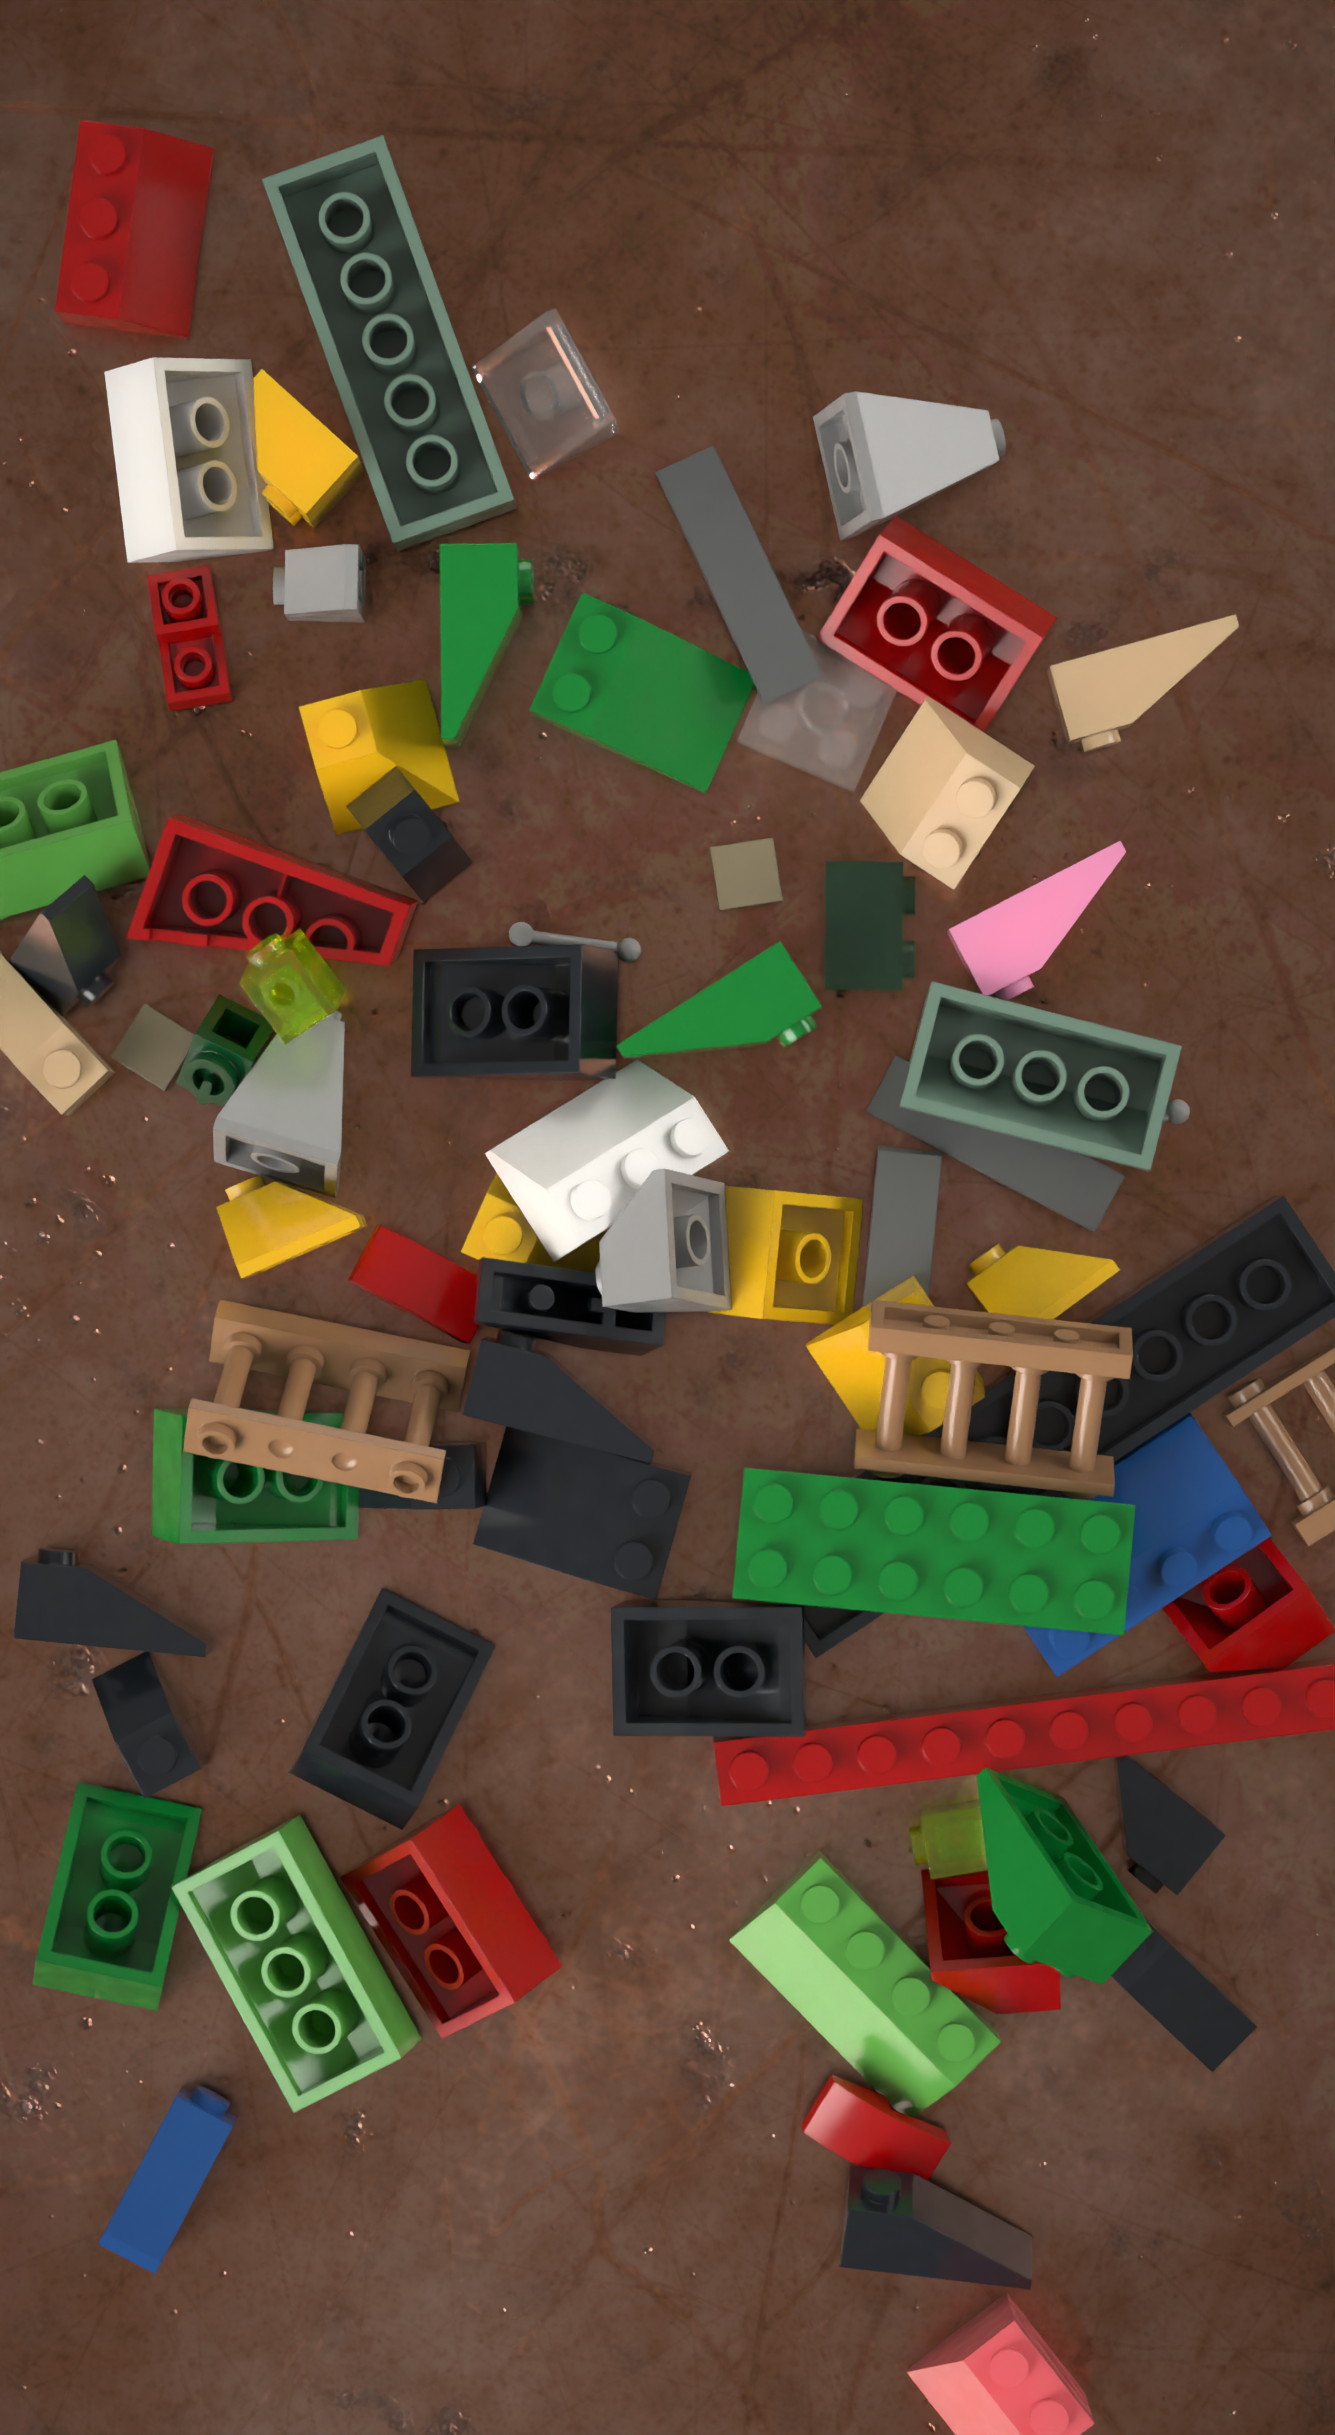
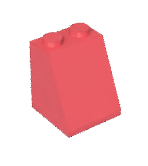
M1007 2292L906 2370L907 2374L955 2435H1081L1095 2424L1084 2390Z

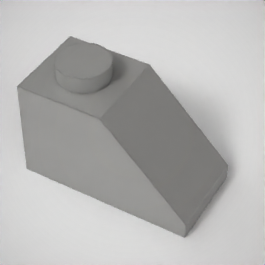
M359 544L285 550V566H274L273 603L274 605H284V615L288 621L365 622L366 557Z

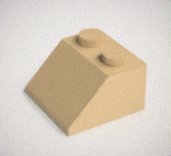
M927 696L860 801L900 855L954 890L1035 766Z

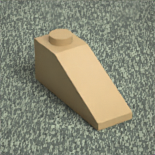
M1236 614L1049 666L1046 673L1066 745L1081 741L1084 752L1121 742L1120 730L1129 728L1239 628Z
M0 951V1049L61 1115L71 1116L116 1072L75 1028L14 968L9 959Z

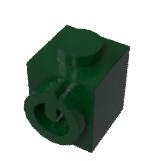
M219 994L193 1037L176 1084L195 1095L197 1103L201 1105H206L208 1102L224 1107L267 1048L276 1022Z

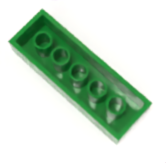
M744 1468L732 1598L1124 1636L1136 1505Z

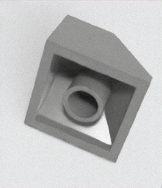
M665 1168L653 1170L599 1242L600 1261L596 1268V1283L602 1295L603 1307L628 1312H708L732 1310L725 1183Z

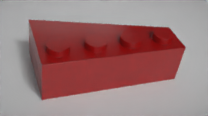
M179 813L168 817L126 939L181 943L182 945L241 949L248 952L305 956L306 958L390 966L398 959L418 900Z

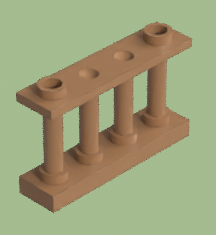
M219 1300L214 1317L209 1361L224 1364L214 1403L193 1398L190 1400L183 1452L437 1503L446 1450L429 1447L438 1408L459 1412L470 1350ZM249 1370L287 1377L277 1416L239 1408ZM312 1383L350 1390L340 1428L302 1421ZM375 1395L413 1403L404 1442L366 1434Z
M872 1300L868 1351L881 1352L886 1357L877 1431L856 1429L854 1469H864L882 1478H896L903 1474L1057 1490L1066 1496L1076 1499H1091L1097 1495L1113 1497L1115 1487L1114 1457L1097 1455L1107 1381L1113 1378L1130 1379L1133 1360L1132 1328ZM919 1356L946 1359L951 1364L942 1438L903 1434L912 1360ZM983 1364L1011 1366L1016 1371L1006 1445L967 1441L977 1367ZM1048 1371L1076 1373L1081 1378L1071 1452L1032 1448L1042 1374Z
M1335 1342L1267 1385L1264 1384L1261 1377L1243 1385L1228 1396L1233 1406L1221 1413L1226 1423L1232 1427L1246 1418H1249L1300 1499L1296 1506L1301 1514L1289 1522L1302 1543L1307 1546L1314 1544L1335 1530V1492L1333 1493L1329 1485L1321 1486L1270 1403L1303 1384L1335 1435V1387L1324 1369L1335 1363Z

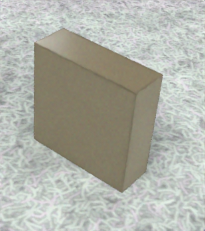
M773 837L710 847L720 911L783 902Z
M144 1003L112 1053L111 1058L163 1091H167L183 1066L195 1034Z

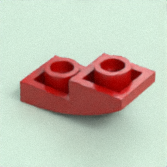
M210 565L147 575L155 636L159 643L166 699L170 711L233 701Z
M376 1225L347 1281L397 1310L409 1312L462 1343L470 1344L480 1325L474 1323L478 1280L476 1274L382 1225Z
M831 2075L801 2124L805 2134L859 2167L913 2173L927 2181L951 2145L944 2129L892 2110L885 2095Z

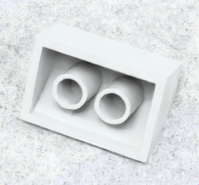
M153 357L104 372L127 563L181 562L274 549L269 504L266 501L267 498L261 493L266 487V483L258 472L254 385L251 359Z
M637 1059L617 1071L616 1079H604L492 1148L485 1155L553 1262H556L611 1227L653 1170L665 1168L693 1175L729 1152V1150L693 1095Z

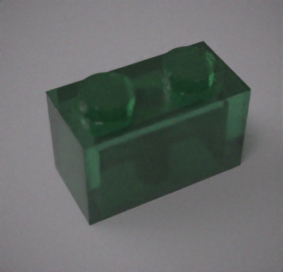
M826 861L824 992L900 993L902 991V979H914L915 940H903V915H915V876H903V862Z

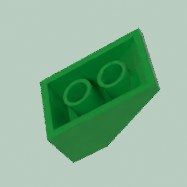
M518 543L439 544L441 739L447 749L461 748L522 623V605H534V567H532V560H522Z
M582 592L529 710L532 717L706 794L753 690L754 682L749 672L639 617Z
M779 941L619 1043L616 1047L625 1060L763 1046L777 1038L785 1048L818 1026L812 1016L819 1012L822 1006L783 944Z
M188 1408L154 1409L151 1536L177 1544L358 1539L359 1487L183 1452ZM247 1409V1410H252V1411H257V1412H262V1413H267V1414H271V1415H276V1416H277V1413H278V1410H279V1409ZM305 1410L302 1421L340 1428L345 1411Z
M984 1767L977 1775L992 1909L1007 1932L1004 1936L1007 1946L1016 1956L1029 1964L1038 1961L1054 1967L1068 1978H1074L1076 1975L1103 1985L1153 1930L1064 1798Z
M80 1782L77 1783L37 1952L32 1985L158 2011L181 1904L171 1887L188 1877L202 1814L201 1808L150 1797L144 1799L141 1795Z

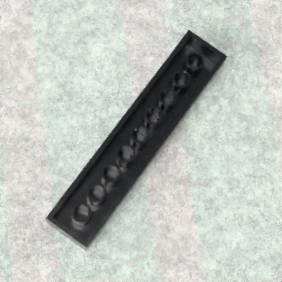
M1284 1195L1275 1196L1084 1322L1132 1328L1133 1360L1130 1379L1113 1378L1107 1381L1097 1455L1113 1456L1115 1462L1335 1317V1272ZM1014 1369L985 1387V1398L972 1405L967 1441L1006 1445L1016 1375ZM1048 1371L1042 1374L1032 1448L1071 1452L1081 1378L1076 1373ZM943 1424L933 1431L920 1436L942 1438ZM864 1469L849 1477L1050 1497H1062L1064 1495L1061 1491L910 1474H903L896 1478H882ZM779 1603L780 1605L804 1606L805 1643L815 1658L884 1614L882 1612Z

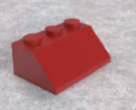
M80 120L55 312L63 323L189 339L214 148L146 128Z
M895 515L879 534L816 639L916 703L922 705L927 696H929L985 733L1057 617Z
M460 1804L420 1825L340 1877L441 2038L453 2034L515 2003L562 1967L549 1946L547 1938L538 1929L517 1896L512 1883L503 1874L482 1841L479 1831L470 1822Z

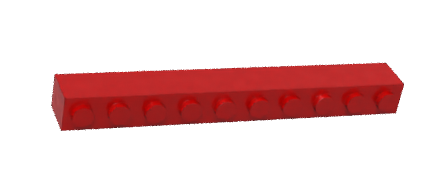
M1335 1658L1295 1662L1285 1668L1223 1671L806 1724V1736L804 1737L713 1736L721 1806L979 1774L984 1767L999 1772L1334 1730Z

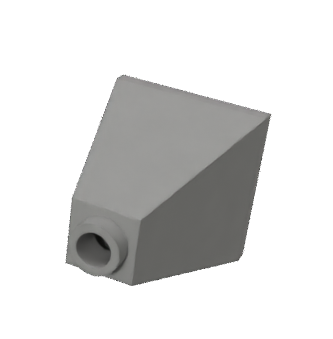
M855 391L844 393L813 416L840 541L855 538L893 518L895 515L897 516L980 473L998 462L999 457H1003L1006 451L1002 425L998 419L990 420L988 410Z
M307 1003L304 1010L294 1009L217 1115L213 1126L214 1162L336 1198L340 1185L345 1022L341 1021L342 1014L318 1003Z

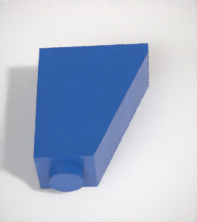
M196 2086L193 2092L181 2087L99 2240V2245L154 2274L156 2273L238 2117L227 2111L230 2105L228 2100L202 2086Z

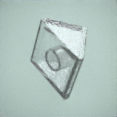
M556 308L542 314L471 367L531 479L545 474L619 434L617 421Z

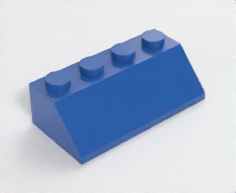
M1190 1412L1114 1462L1115 1487L1113 1497L1097 1495L1091 1499H1082L1136 1505L1124 1633L1272 1536L1246 1493ZM1063 1495L1061 1498H1071V1497L1066 1496V1495ZM1023 1626L1056 1677L1120 1636Z

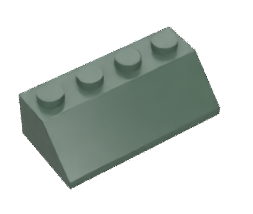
M932 981L926 994L899 1107L1150 1172L1182 1046Z

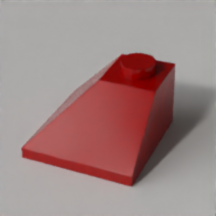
M1267 1538L1162 1608L1209 1672L1285 1668L1335 1632V1627L1311 1590L1270 1538Z
M976 1866L921 1870L931 1980L995 2014L1061 2010L1060 1972L1054 1967L1038 1961L1029 1964L1016 1956L1007 1946L1004 1940L1007 1932L992 1909L988 1867Z

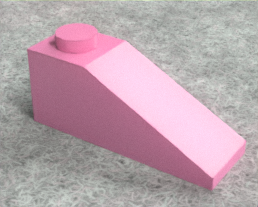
M1121 841L947 931L958 956L979 994L990 996L995 993L998 999L1008 1001L1034 987L1029 975L1043 967L1124 856L1126 850Z

